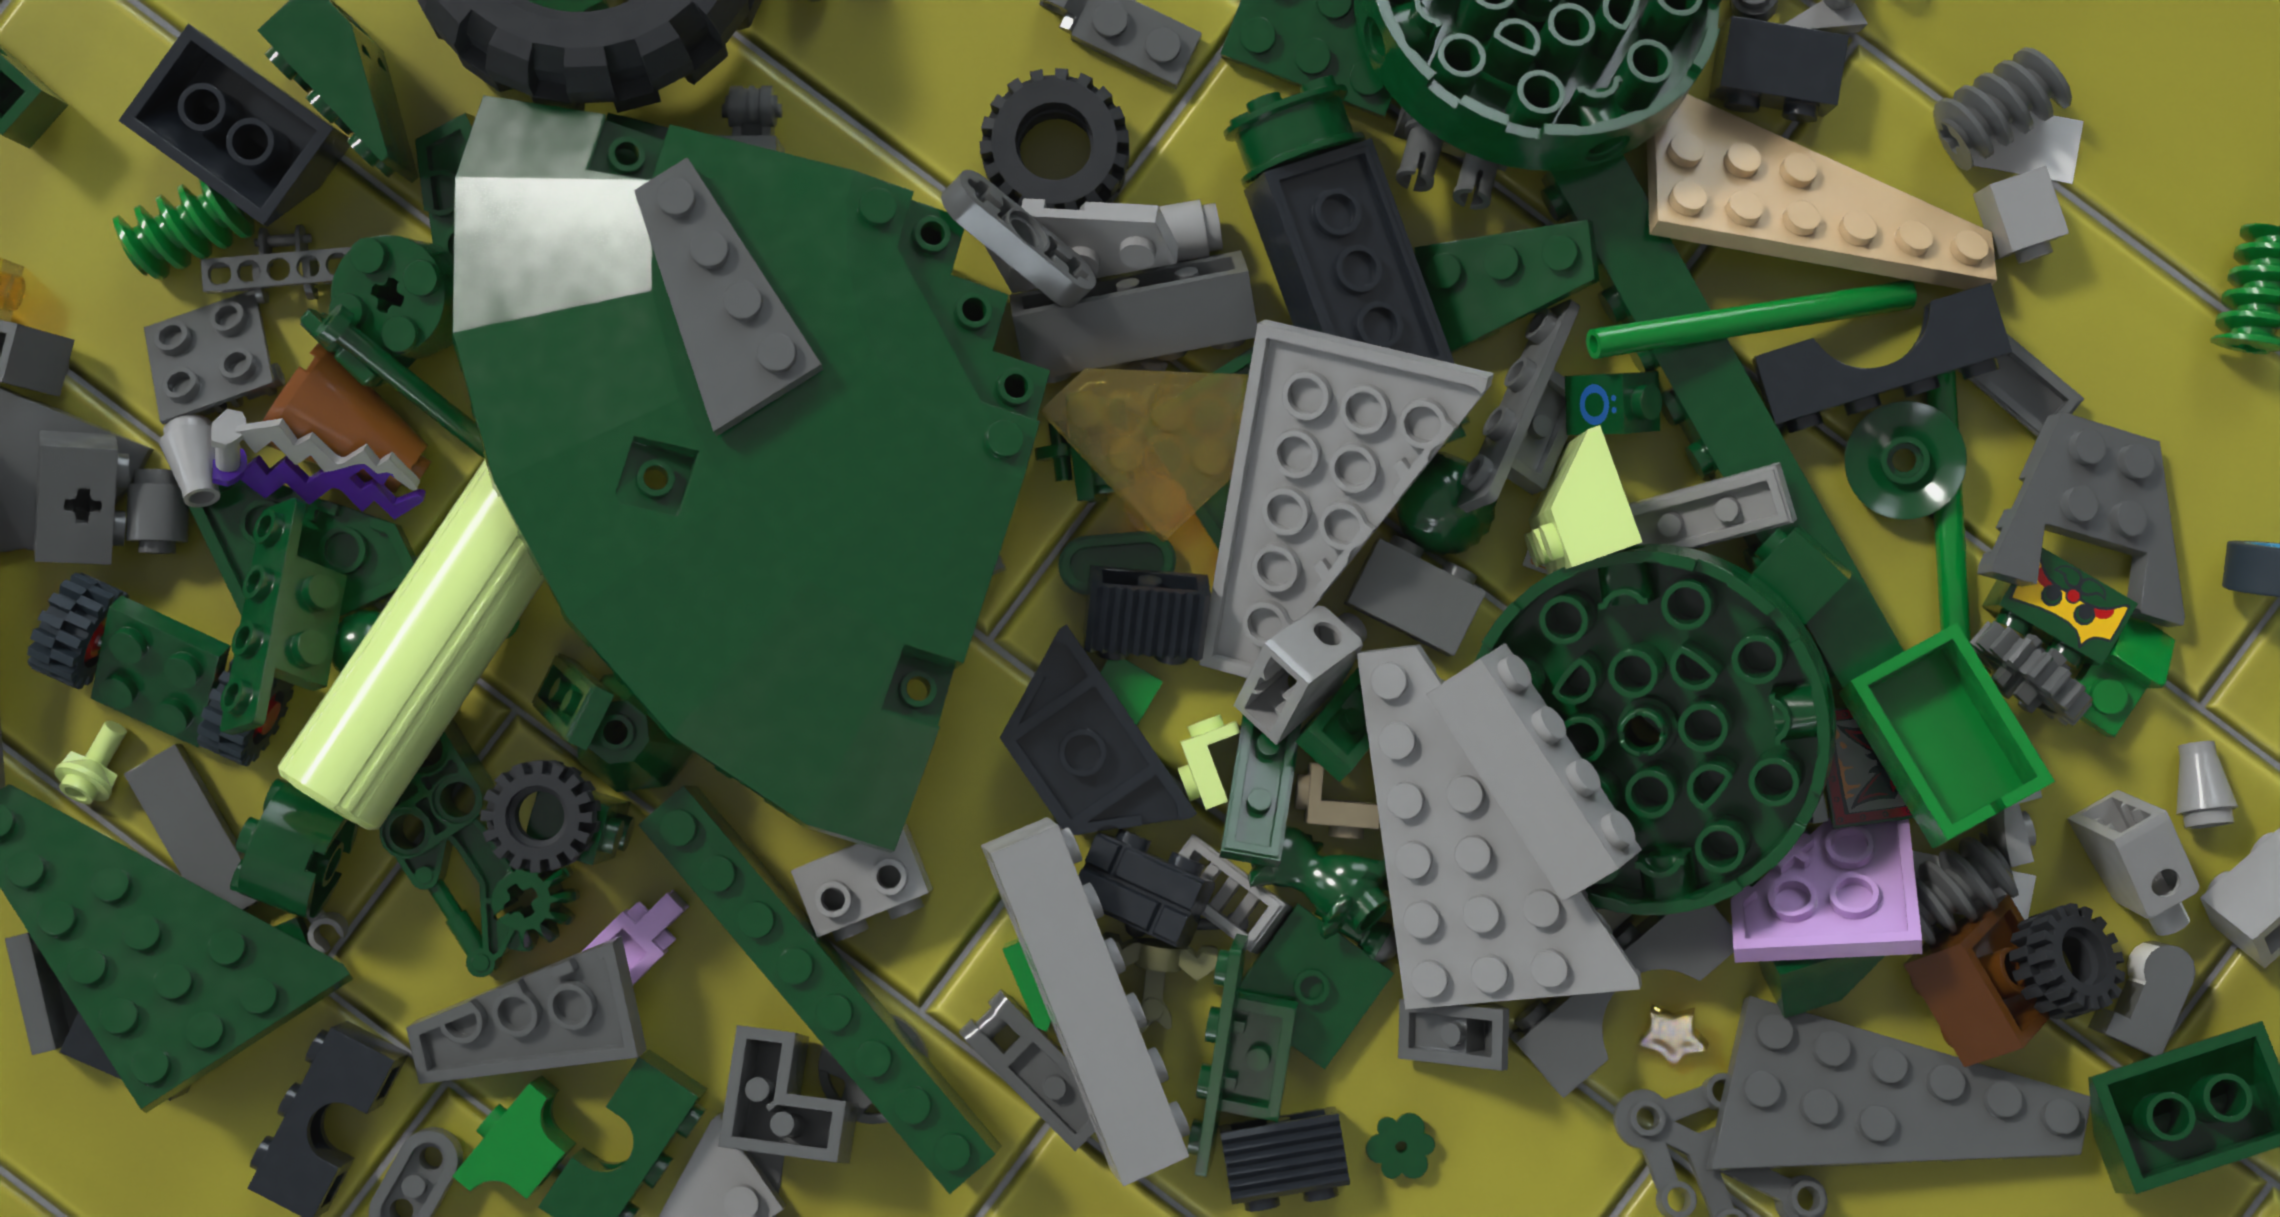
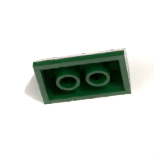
M2258 1021L2088 1077L2093 1135L2115 1193L2138 1194L2280 1147V1064L2263 1021Z

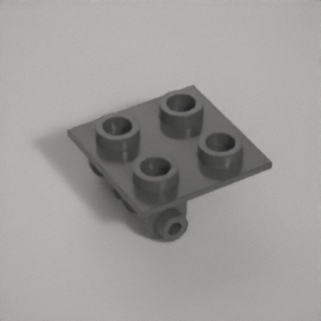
M254 290L144 327L159 419L162 425L183 415L205 416L214 412L221 414L227 409L226 402L230 401L235 408L244 405V396L248 400L266 394L273 396L277 394V387L285 385L282 369L278 363L271 364L260 306L255 298Z

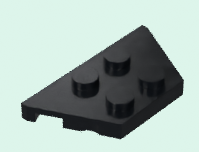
M1067 624L1058 630L1000 736L1007 750L1061 828L1068 827L1073 835L1115 828L1136 827L1143 824L1178 819L1184 820L1195 816L1197 812Z

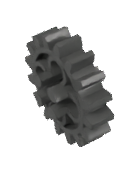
M1987 621L1969 642L1982 664L1992 671L1990 673L1992 675L1991 678L2001 695L2007 699L2014 695L2019 700L2018 706L2025 712L2033 713L2036 708H2039L2048 718L2053 719L2055 717L2065 726L2068 723L2074 726L2092 705L2091 701L2093 699L2084 692L2086 689L2084 685L2070 677L2072 673L2069 671L2071 668L2065 663L2067 659L2055 648H2051L2046 652L2041 647L2043 642L2036 635L2027 634L2022 639L2012 628L2007 626L2005 629L1996 621L1992 623Z

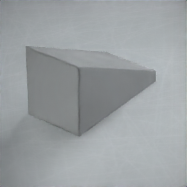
M1822 0L1784 24L1844 34L1860 32L1868 23L1855 3L1849 8L1835 10L1828 7Z

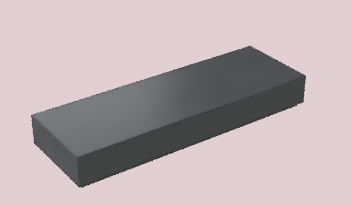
M174 744L124 773L183 878L244 911L259 902L230 890L233 874L245 854L236 851L237 839L182 744Z

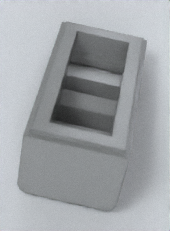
M1192 834L1179 854L1197 862L1202 856L1210 861V864L1201 876L1213 882L1221 871L1229 876L1212 901L1207 904L1202 915L1233 939L1236 934L1247 935V950L1251 953L1259 954L1290 913L1292 906L1265 886L1250 887L1248 873L1229 859L1219 858L1220 853L1195 834ZM1243 886L1249 892L1230 918H1227L1222 911L1238 889ZM1260 901L1264 902L1268 907L1250 932L1242 929L1240 925L1245 918L1250 916Z

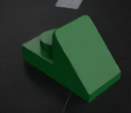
M2130 617L2104 664L2083 666L2074 679L2084 685L2086 688L2084 692L2093 699L2091 701L2092 705L2080 719L2104 736L2115 737L2146 689L2163 688L2165 685L2175 639L2149 622Z

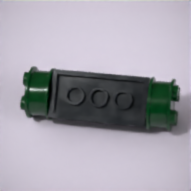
M1328 75L1304 84L1299 88L1301 93L1282 99L1280 92H1273L1246 104L1248 112L1229 121L1230 126L1224 130L1223 134L1227 141H1236L1247 174L1242 177L1241 183L1246 188L1244 190L1246 199L1293 326L1454 364L1455 362L1372 138L1366 140L1364 133L1353 132L1342 102L1348 95L1346 85L1336 84L1333 75ZM1466 416L1445 444L1466 436L1463 426L1470 423L1468 416Z

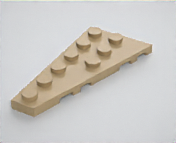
M1687 94L1670 120L1647 140L1649 235L1963 290L1991 283L1993 286L1997 281L1993 235L1991 231Z

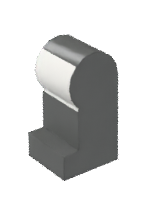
M2148 941L2136 946L2129 955L2127 962L2129 978L2113 1011L2106 1008L2096 1010L2088 1027L2140 1052L2155 1056L2164 1051L2192 987L2196 971L2194 961L2189 953L2182 948L2157 941Z

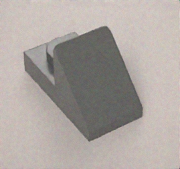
M1404 999L1399 1000L1398 1059L1499 1071L1508 1070V1008L1494 1002L1405 1010Z

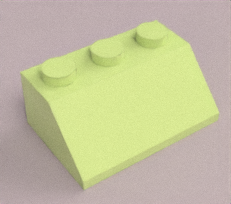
M1600 425L1586 430L1564 445L1547 487L1541 492L1528 520L1532 531L1524 534L1527 549L1536 567L1545 565L1548 575L1559 568L1565 567L1568 569L1642 543Z

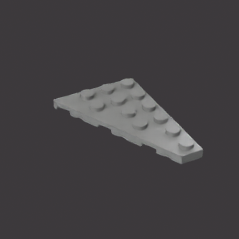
M1265 319L1259 322L1255 335L1209 605L1203 659L1200 660L1199 665L1247 678L1264 643L1311 611L1318 604L1489 389L1494 373Z
M1421 645L1367 650L1357 653L1405 1010L1640 990L1642 986L1641 972L1638 968H1634L1612 935V929L1602 914L1595 910L1588 899V893L1584 889L1567 900L1561 901L1426 695L1443 682L1436 673V667Z

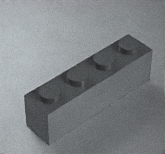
M1241 250L1177 262L1167 266L1096 278L1095 287L1072 308H1066L1055 303L1039 289L1009 295L1021 361L1050 370L1047 383L1060 382L1069 378L1072 373L1095 368L1101 372L1118 371L1127 367L1132 361L1152 357L1160 361L1175 360L1186 355L1189 350L1209 346L1219 350L1236 348L1242 345L1246 339L1255 338L1257 330L1250 276Z

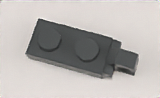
M1040 0L1039 3L1040 6L1063 16L1059 28L1071 34V40L1172 89H1177L1202 38L1201 32L1135 0Z

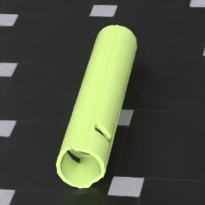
M485 460L277 766L280 776L295 788L338 815L367 830H375L381 827L545 580L543 575H540L519 537L518 529L501 497H498L493 489Z

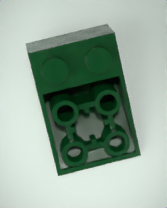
M289 0L257 30L272 46L264 53L266 57L289 80L294 79L309 93L306 99L331 124L335 123L347 135L354 132L347 142L370 166H376L388 178L397 172L413 183L418 178L384 51L334 0Z

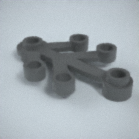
M1726 1073L1710 1076L1702 1083L1701 1087L1664 1099L1654 1091L1640 1089L1624 1095L1617 1103L1613 1116L1615 1130L1621 1140L1628 1146L1642 1150L1657 1189L1656 1206L1663 1216L1687 1217L1694 1211L1697 1203L1693 1188L1685 1182L1678 1181L1667 1146L1687 1155L1710 1217H1747L1744 1212L1733 1207L1721 1173L1773 1198L1775 1209L1780 1217H1822L1828 1204L1827 1194L1822 1184L1813 1177L1800 1175L1787 1178L1771 1169L1758 1168L1706 1171L1715 1127L1697 1133L1675 1121L1708 1107L1719 1111L1721 1102L1715 1099L1712 1088L1716 1081L1722 1082L1725 1085ZM1641 1108L1649 1110L1653 1115L1654 1123L1650 1130L1643 1129L1637 1122V1113ZM1802 1188L1807 1189L1813 1197V1205L1808 1211L1804 1210L1797 1200L1798 1192ZM1672 1189L1678 1190L1684 1197V1206L1679 1212L1673 1210L1668 1204V1194Z

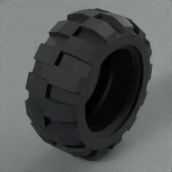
M528 0L417 1L438 39L445 40L455 51L463 67L497 91L504 92L515 89L530 95L533 103L582 111L585 110V103L614 102L617 113L661 102L658 90L683 77L689 83L695 85L728 57L726 43L737 29L742 30L751 26L762 0H630L615 7L589 12L555 10Z

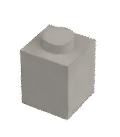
M2047 166L1989 184L1973 194L1984 229L1992 232L1995 260L2014 254L2018 264L2040 258L2053 252L2050 242L2069 233Z

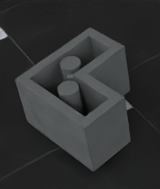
M737 1025L718 1147L850 1164L859 1104L801 1095L809 1036L795 1032Z

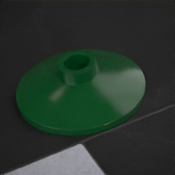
M1914 401L1889 403L1867 414L1852 431L1846 445L1844 457L1846 477L1857 498L1869 509L1880 515L1903 520L1921 518L1945 506L1960 488L1967 465L1965 443L1960 431L1952 420L1938 409ZM1900 449H1908L1915 456V464L1909 471L1900 472L1893 466V455Z

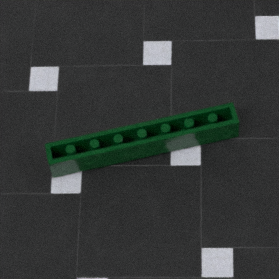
M683 785L638 824L949 1194L996 1155L1002 1145L930 1060L914 1044L908 1034L825 936L817 938L808 916L698 786Z

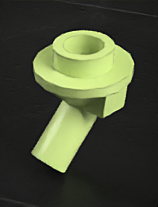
M105 721L85 756L71 751L54 770L55 776L61 782L59 785L60 790L69 798L83 804H91L93 800L106 801L109 799L118 775L107 769V766L124 739L127 730L119 723Z

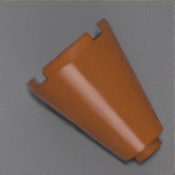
M318 343L310 352L314 359L305 370L300 366L274 401L263 421L283 418L297 439L313 432L334 453L341 457H346L365 444H368L379 459L393 452L421 479L432 462L423 456L428 444L373 387L361 385L334 358L335 354L328 352ZM272 441L266 445L281 451ZM311 455L305 459L306 461L317 464V462L313 459ZM364 469L356 473L363 482L373 479ZM391 475L384 483L394 494L401 485H404Z

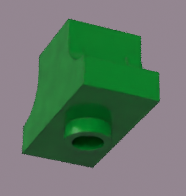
M541 1075L526 1086L508 1109L501 1104L496 1106L476 1130L483 1137L482 1141L452 1177L470 1192L483 1182L500 1181L510 1185L524 1198H529L543 1185L577 1144L558 1127L553 1116V1103L559 1089Z

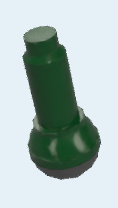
M1316 909L1314 914L1321 917L1322 921L1325 922L1326 916ZM1377 922L1362 934H1356L1347 923L1339 930L1342 934L1358 942L1357 946L1372 960L1386 962L1397 953L1394 927L1389 923Z

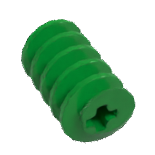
M199 179L202 194L198 196L193 194L184 184L177 187L180 205L176 207L162 194L157 196L155 199L159 215L155 217L142 205L136 206L134 212L138 225L133 228L120 215L113 217L112 220L117 237L132 264L143 275L147 276L149 274L154 279L163 280L170 274V264L180 270L187 268L191 264V253L199 259H206L212 254V243L222 249L230 247L233 244V232L241 238L247 239L255 233L253 217Z
M2261 223L2245 224L2240 228V237L2247 243L2235 247L2233 257L2241 266H2235L2230 269L2227 276V281L2235 288L2223 292L2221 303L2230 311L2218 314L2215 320V326L2225 334L2213 336L2210 342L2233 351L2270 354V352L2280 351V337L2275 335L2276 329H2280V226Z

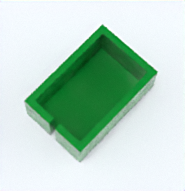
M1958 623L1951 625L1851 680L1839 692V695L1932 849L2055 782Z

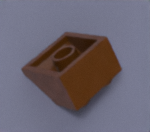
M2008 894L1997 898V909L1991 910L1986 905L1976 911L1978 920L1975 922H1970L1966 917L1956 922L1957 932L1952 935L1945 929L1935 935L1937 942L1935 946L1931 947L1925 942L1922 945V954H1913L1903 964L1910 975L1915 991L1923 997L1940 1025L1944 1040L1954 1049L1964 1067L2023 1049L2049 1019V1011L2041 1014L2034 1008L2037 1001L2036 997L2029 1000L2025 999L2021 991L2027 985L2024 979L2015 982L2012 971L2018 970L2020 967L2019 963L2010 961L2009 951L2019 947L2010 941L2012 934L2020 931L2017 926L2021 921H2024V918Z

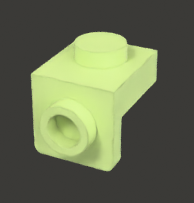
M1219 714L1187 726L1191 737L1180 741L1188 765L1178 768L1190 801L1201 798L1206 810L1228 802L1207 745L1241 733L1236 721L1224 725Z

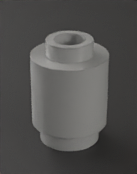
M1200 200L1159 206L1179 246L1177 262L1208 257L1209 252L1223 250L1220 222L1215 203L1201 205Z

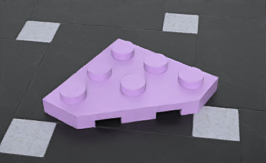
M1829 813V821L1823 822L1810 835L1804 832L1793 848L1772 870L1753 887L1748 885L1731 898L1735 963L1922 954V934L1909 819L1832 829Z

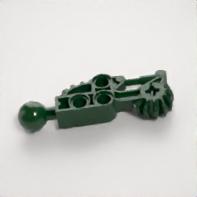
M360 610L346 616L338 624L332 663L339 673H341L379 617L380 612ZM452 719L439 738L443 745V753L437 763H432L425 759L381 825L380 840L383 847L391 855L395 856L411 883L419 889H428L446 917V925L467 956L466 967L473 976L485 977L495 972L501 966L502 956L507 954L510 949L529 952L537 945L539 935L549 943L559 938L560 933L557 923L569 925L576 917L572 910L562 903L576 901L580 898V891L574 888L563 889L561 882L573 875V869L569 866L555 873L551 870L541 873H530L528 869L517 870L510 867L511 862L506 858L499 859L492 852L496 849V846L492 841L486 842L483 832L488 831L486 821H481V810L487 809L488 801L483 799L487 790L493 789L495 784L458 725ZM458 782L467 784L474 792L475 805L469 813L460 811L453 802L452 792ZM409 814L418 817L425 827V837L420 845L410 842L404 834L403 823ZM453 846L458 850L480 884L482 934L466 909L462 910L444 882ZM533 888L536 891L538 897L532 901L531 905L526 907L520 906L501 918H497L496 915L519 901L518 897L524 893V890Z

